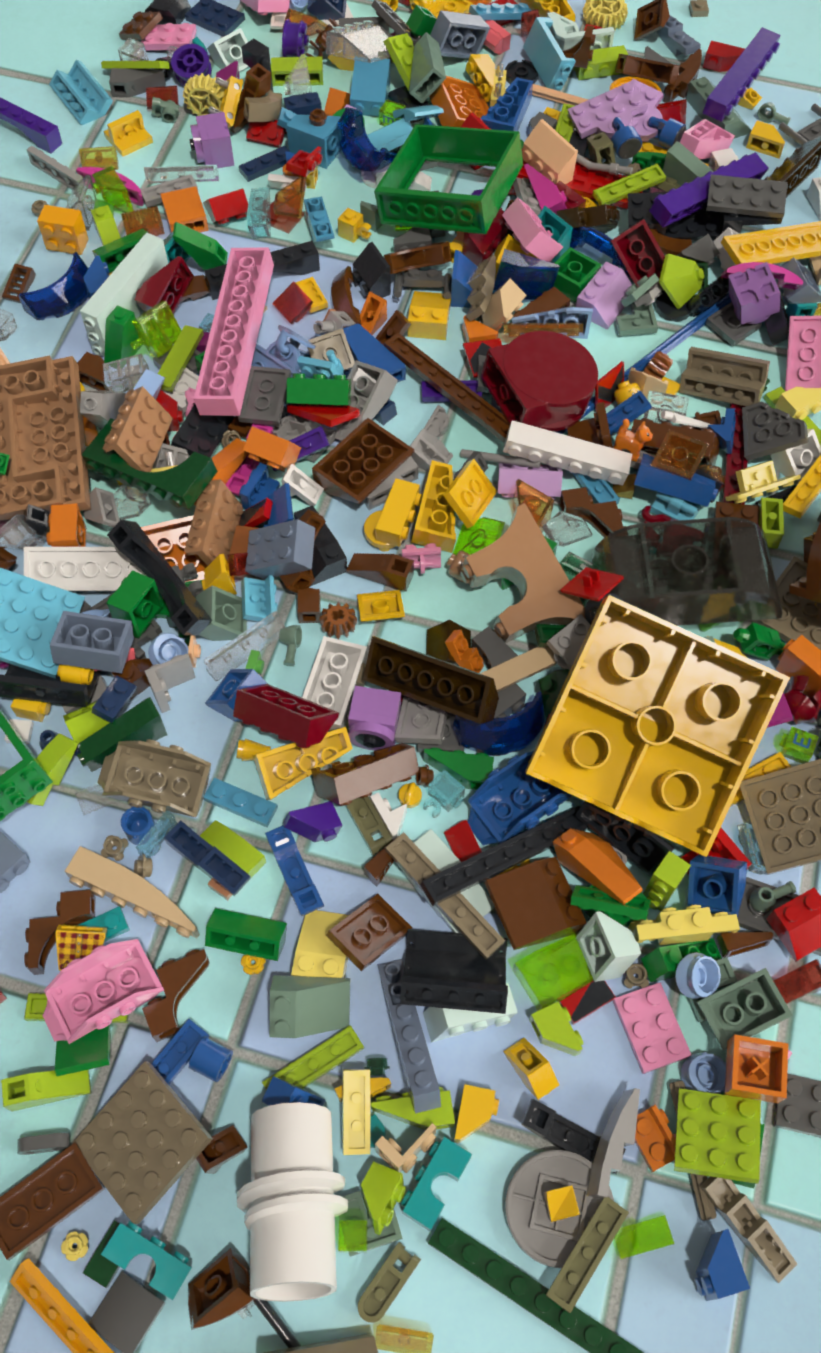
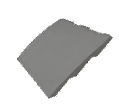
M291 414L282 418L279 426L273 427L272 434L289 441L321 425L320 423ZM323 427L331 445L336 440V430ZM327 448L305 459L315 462Z

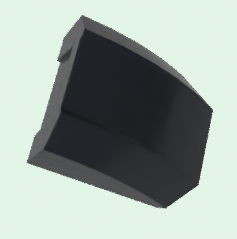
M154 0L145 9V12H160L163 19L158 25L167 23L181 24L191 6L188 0Z

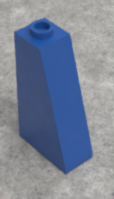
M359 323L343 328L354 361L357 360L384 369L396 378L398 382L406 380L405 364Z
M644 453L634 485L706 507L709 506L710 500H715L718 489L715 488L716 481Z

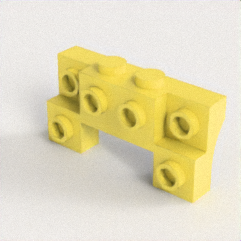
M692 905L686 907V910H676L674 907L665 908L659 912L655 920H633V922H630L628 929L632 931L638 943H643L645 940L650 942L658 939L659 945L705 941L709 940L713 933H726L729 931L737 933L740 927L737 914L728 915L727 912L712 914L710 907L701 908V905Z

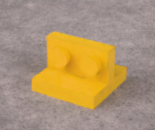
M138 110L107 124L108 129L104 131L105 138L122 157L153 143L152 136L145 130L142 114Z

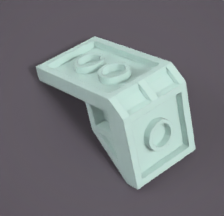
M555 12L547 13V17L553 21L550 32L562 51L570 49L582 39L585 31H579L575 22ZM613 27L593 30L596 38L594 46H591V50L612 47L615 32Z

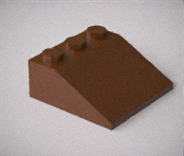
M556 857L537 860L487 879L484 882L513 950L572 936L587 924L581 909L571 905L573 892Z

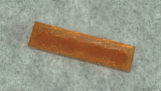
M583 323L504 324V333H508L509 337H518L520 333L552 331L567 333V336H579V332H583Z

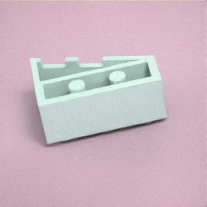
M506 983L508 986L506 1014L436 1007L427 1008L423 1015L431 1043L470 1031H480L490 1025L496 1024V1027L510 1023V1018L517 1014L518 1011L509 983Z

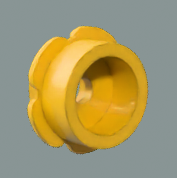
M244 955L241 959V965L244 967L243 971L249 975L261 973L266 963V959L250 955ZM253 960L256 961L254 965L251 964Z

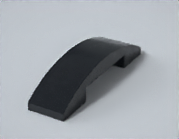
M531 1099L521 1125L564 1151L576 1153L593 1163L601 1136L589 1132L556 1114V1111L535 1099Z

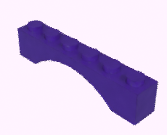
M0 97V119L17 127L37 147L52 154L63 144L57 125Z

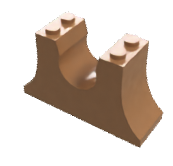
M525 503L517 506L512 516L510 527L499 539L467 556L464 560L460 574L466 584L469 583L471 588L486 585L493 579L506 578L519 589L520 602L506 608L493 624L494 629L492 630L505 643L533 631L536 624L568 625L579 615L585 618V607L580 598L560 591L569 582V579Z

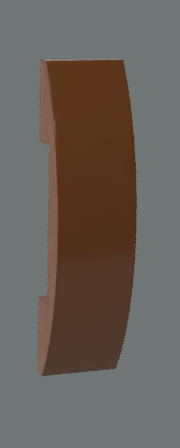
M347 266L332 281L331 295L333 306L336 311L346 312L356 324L359 323L361 325L359 309L353 306L350 284L353 282L352 270L350 266Z

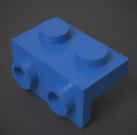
M260 462L257 468L251 471L246 485H242L239 495L244 509H248L264 500L279 488L280 482L269 478L268 465Z

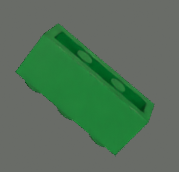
M142 228L92 250L94 257L99 255L102 263L106 262L109 272H113L148 232Z
M293 373V377L287 378V403L351 404V379H346V375L339 374L333 375V378H325V374H313V378L305 377V373Z
M215 908L206 925L205 946L278 961L286 941L287 923Z

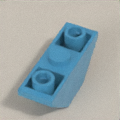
M322 196L304 199L309 231L313 243L334 239V233Z

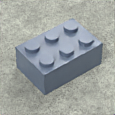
M440 10L430 36L439 43L441 56L469 59L470 54H479L490 26L479 15Z
M296 519L250 530L245 572L261 579H266L268 575L278 577L311 570L315 527Z
M63 611L50 643L53 663L122 673L134 639L132 622L129 620Z

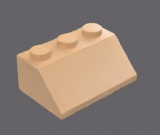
M542 119L523 143L522 158L554 184L559 181L567 184L573 180L578 151Z

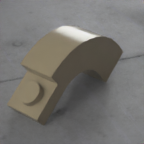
M269 90L262 98L245 97L244 117L248 122H268L278 119L282 107V94Z

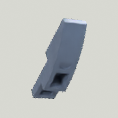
M671 15L664 27L656 31L664 44L676 56L680 54L686 56L695 53L701 48L699 42L683 31V24Z

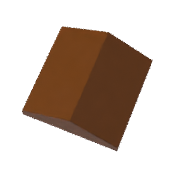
M654 0L637 9L634 40L637 41L664 27L670 17L667 0Z

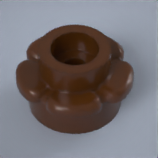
M314 109L310 113L309 119L312 125L322 126L326 122L327 115L321 109Z
M425 764L424 767H419L420 773L416 774V784L427 788L429 783H433L434 772Z

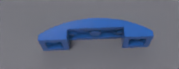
M283 825L266 832L267 840L301 917L324 907L291 831Z

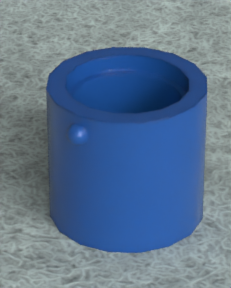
M131 807L122 815L121 827L131 843L139 846L146 845L155 838L157 826L146 808Z
M204 1037L196 1046L190 1058L188 1068L217 1083L226 1072L232 1059L233 1051L210 1040L208 1037Z

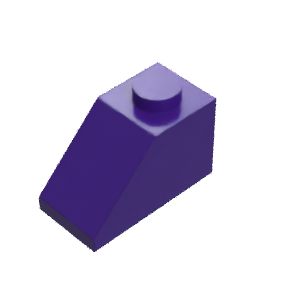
M331 801L290 811L283 822L285 828L313 842L322 840L328 842L335 839L343 826Z

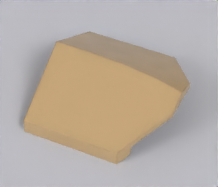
M632 367L629 372V382L637 383L641 392L650 403H662L669 382L667 380L662 381L644 372L636 371Z

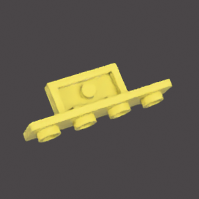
M773 460L736 471L740 492L727 496L725 499L726 501L734 500L735 504L745 502L748 496L756 498L762 496L763 491L769 493L779 490L778 486L782 488L792 486L795 480L801 479V475L777 479Z

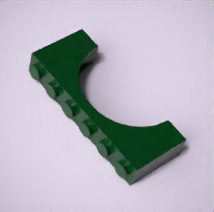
M110 418L82 454L86 467L92 472L102 473L109 479L119 480L125 486L131 485L142 493H150L159 500L169 501L175 507H183L189 510L218 472L212 458L194 451L184 462L168 470L159 472L136 470L129 466L115 450L109 452L103 450L105 438L110 433L111 425L115 420Z

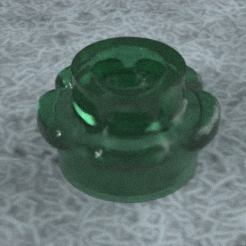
M387 1058L367 1059V1067H364V1069H370V1076L385 1075V1070L390 1069V1066L387 1065Z

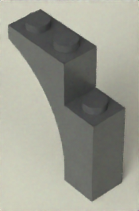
M412 227L405 234L393 239V252L431 244V238L445 236L446 230Z
M489 626L472 638L471 648L477 647L487 670L518 656ZM517 684L497 692L499 700L494 720L485 723L490 730L496 726H502L512 713L517 714L524 708L526 693Z

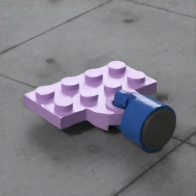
M632 79L637 84L648 104V110L632 116L633 127L643 142H648L649 139L654 138L658 140L659 145L670 149L677 141L680 142L686 131V125L673 118H670L668 121L662 119V114L656 107L663 99L664 93Z
M632 80L569 108L568 115L581 139L596 132H604L611 138L617 156L621 159H627L636 155L642 146V140L633 127L632 116L648 110V104L637 84Z

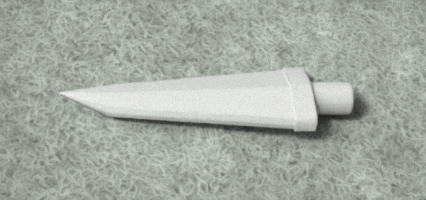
M669 410L661 412L662 419L673 423L708 429V425H712Z

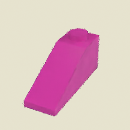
M525 164L524 167L541 210L544 206H547L557 214V211L567 209L565 202L568 200L564 191L560 192L557 185L529 164Z

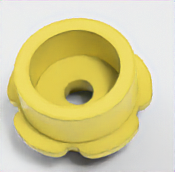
M70 1232L66 1236V1240L62 1242L61 1251L66 1255L67 1260L76 1261L87 1254L88 1238L84 1233ZM74 1243H77L76 1249H73Z

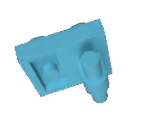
M333 350L326 352L329 361L299 356L297 361L301 373H305V376L313 378V374H325V378H333L335 374L344 375V368L340 359L336 358Z
M658 492L656 495L657 499L651 506L650 512L656 515L664 514L672 519H678L685 524L691 525L703 505Z

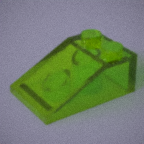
M576 933L540 948L514 964L513 972L537 1011L558 1001L560 1002L594 981L576 939Z

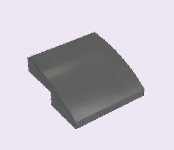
M121 1271L88 1324L123 1353H135L166 1302Z

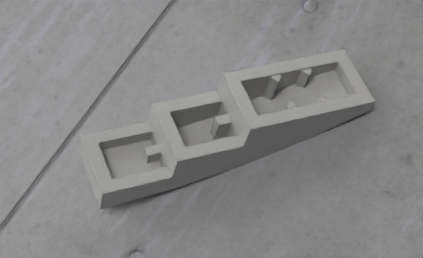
M634 1088L624 1091L608 1119L592 1165L587 1193L589 1197H608L611 1172L621 1171L624 1146L634 1145L640 1089Z

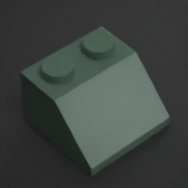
M213 585L196 595V600L213 620L199 636L212 641L244 640L247 638V620L243 619L241 597Z

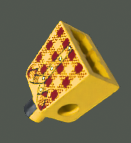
M58 925L56 929V946L59 971L66 968L71 961L78 958L83 959L90 955L92 950L102 946L107 928Z

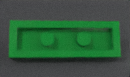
M579 885L575 886L571 896V905L577 906L580 909L599 910L608 915H624L633 920L647 919L651 901L650 899L634 897L623 905L600 889Z

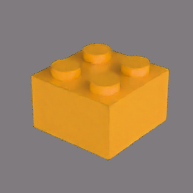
M44 205L37 222L46 249L82 255L89 238L81 210Z

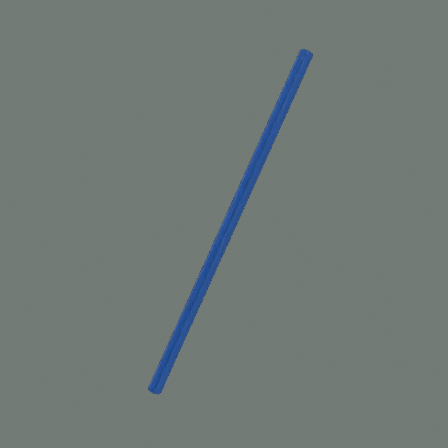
M729 292L624 371V381L628 380L632 367L636 371L643 372L656 352L669 353L703 327L709 316L732 302ZM595 394L591 397L582 418L595 409ZM567 429L552 432L563 434Z

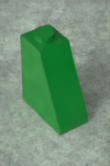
M117 305L106 318L104 363L106 366L122 372L142 347V341L134 312Z

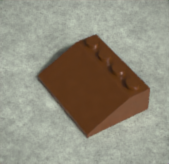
M367 418L312 468L313 480L323 487L324 491L328 494L360 504L415 452V449Z

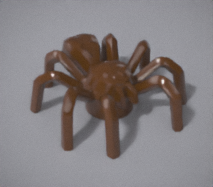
M331 18L328 21L335 29L330 24L322 32L317 29L316 32L319 35L315 43L312 40L309 41L318 50V56L316 57L322 56V59V52L326 50L333 52L332 42L337 43L338 39L336 37H339L341 34L340 26ZM306 53L307 57H314L313 55Z

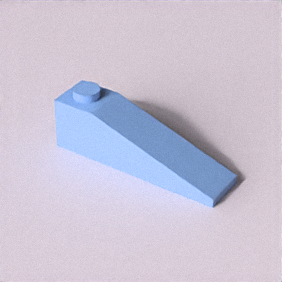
M566 307L513 317L511 334L522 335L532 331H552L570 338L588 339L593 309Z

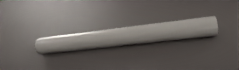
M462 449L460 456L469 458L474 451ZM481 452L485 461L540 468L541 466L540 461L533 462L522 457Z

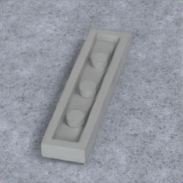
M33 146L26 149L33 166L81 196L87 192L84 184L85 180L80 174H76L67 166L60 164L42 150H38Z

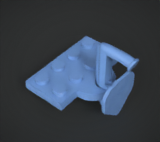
M279 325L280 334L277 340L270 344L267 349L256 343L251 366L289 369L292 374L291 377H293V373H301L299 372L300 367L297 362L299 356L311 358L309 352L298 348L300 344L315 349L316 346L291 329ZM315 333V335H316L315 337L324 335V333H321V334ZM286 395V400H285L284 406L287 408V405L292 404V403H287V395Z

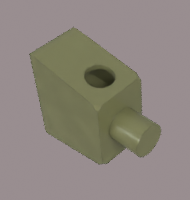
M604 132L587 138L590 160L601 164L616 163L613 143Z

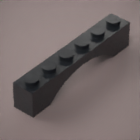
M313 240L270 252L274 264L273 272H292L305 275L320 270L319 253ZM227 264L204 270L212 300L219 298Z
M121 519L107 536L122 554L136 564L149 578L155 580L158 591L161 593L169 609L170 618L182 634L199 635L213 620L138 523Z

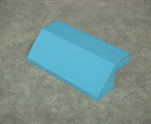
M77 59L68 74L56 70L49 83L81 125L105 116L113 102L85 65Z
M405 117L341 147L352 168H355L403 145L413 128L410 121H405Z

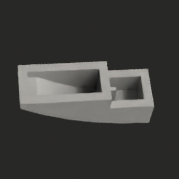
M411 456L366 497L368 510L386 503L395 478L408 482L418 479L419 467Z

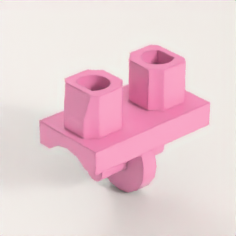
M435 543L427 544L425 548H416L413 544L406 545L402 549V557L414 560V569H420V574H425V569L441 568V547H437Z

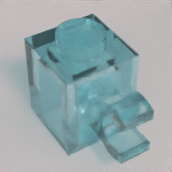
M443 770L428 785V795L431 798L424 802L423 809L426 810L429 806L436 807V810L432 813V817L436 818L441 813V806L447 812L453 807L458 808L465 800V787L446 770Z

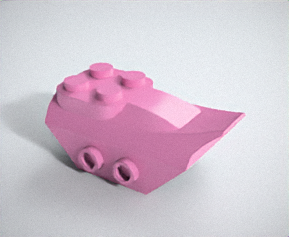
M138 939L111 943L95 948L90 955L83 959L78 958L71 961L66 968L59 972L44 990L47 997V1005L42 1016L54 1042L64 1040L70 1044L95 1029L107 1027L114 1018L130 1014L137 1007L155 998L164 989Z

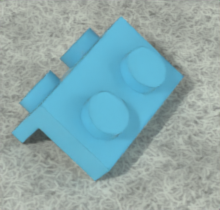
M268 575L265 581L244 577L241 581L243 619L268 623L277 612L274 576Z

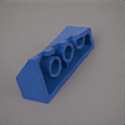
M516 77L505 90V94L497 99V103L488 109V113L485 116L481 117L482 121L492 130L518 131L532 99L533 81Z

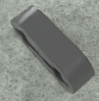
M69 1133L19 1138L17 1154L30 1155L65 1150L69 1147Z

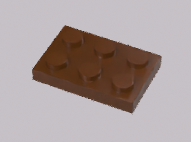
M376 894L331 928L326 936L362 972L408 934V929L413 927L379 894Z

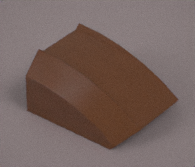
M232 1248L188 1284V1311L191 1330L222 1321L256 1300V1298L250 1296V1267Z

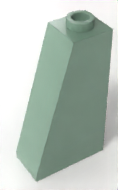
M427 32L414 45L409 93L421 103L446 79L439 43Z
M678 141L667 151L663 172L666 178H674L679 185L685 182L690 183L696 177L701 178L709 171L714 172Z

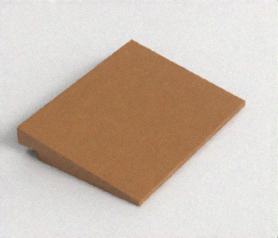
M49 355L0 365V453L10 455L5 476L0 475V520L24 518V511L28 504L50 511L49 514H51V505L77 503L80 511L91 509L88 468L82 457L86 446L83 415L80 413L81 389L79 366L73 356L52 360Z

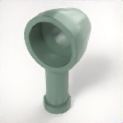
M772 102L763 104L758 110V118L762 122L776 120L788 125L791 119L777 113Z
M291 625L280 630V642L288 645L286 659L283 663L286 666L295 665L296 648L300 646L302 641L300 625Z
M792 881L773 890L768 887H758L750 894L749 901L756 911L768 912L774 907L776 899L790 893H796V887ZM761 894H767L769 899H764Z

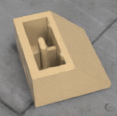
M511 279L491 296L485 313L482 314L483 324L496 331L514 316L513 311L516 313L523 306L521 301L526 297V294Z

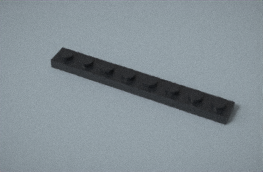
M577 806L423 880L420 886L431 905L434 906L554 847L552 841L570 828L586 831L589 827L575 817L580 808Z

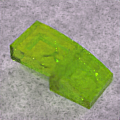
M666 1215L621 1227L614 1238L620 1259L675 1244Z

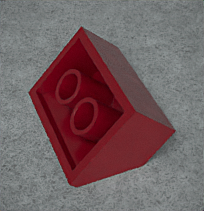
M501 207L486 234L464 232L463 254L477 267L479 263L493 255L498 245L510 233V229L505 225L506 220L502 216L504 211Z
M644 219L610 241L636 285L645 275L649 278L656 274L660 279L665 256Z

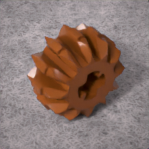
M658 351L649 361L643 372L662 380L673 364V360L667 354Z
M339 601L336 606L329 603L328 609L323 608L322 616L319 618L322 631L327 632L330 638L336 635L338 640L340 635L348 638L349 632H354L355 625L357 624L354 608L349 609L347 603L341 606Z

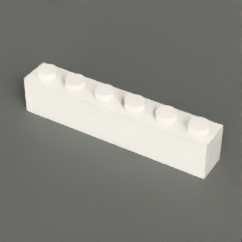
M513 420L508 429L503 449L504 453L512 456L522 457L533 462L540 461V463L550 465L551 467H558L569 470L572 473L587 475L594 479H601L622 486L629 475L632 459L631 453Z

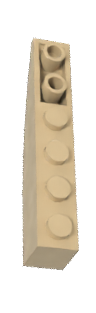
M81 846L78 848L65 870L71 884L82 888L84 885L100 898H103L105 895L112 899V903L121 908H124L125 905L133 908V912L138 916L146 918L148 915L155 919L154 922L164 928H167L168 925L176 928V932L185 938L190 936L198 938L200 934L196 926L160 890L126 867Z

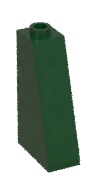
M151 697L143 700L116 718L113 723L107 724L78 744L81 752L77 756L83 767L88 765L91 772L101 768L105 757L116 751L120 741L139 740L146 742L147 739L156 741L167 736L160 714Z

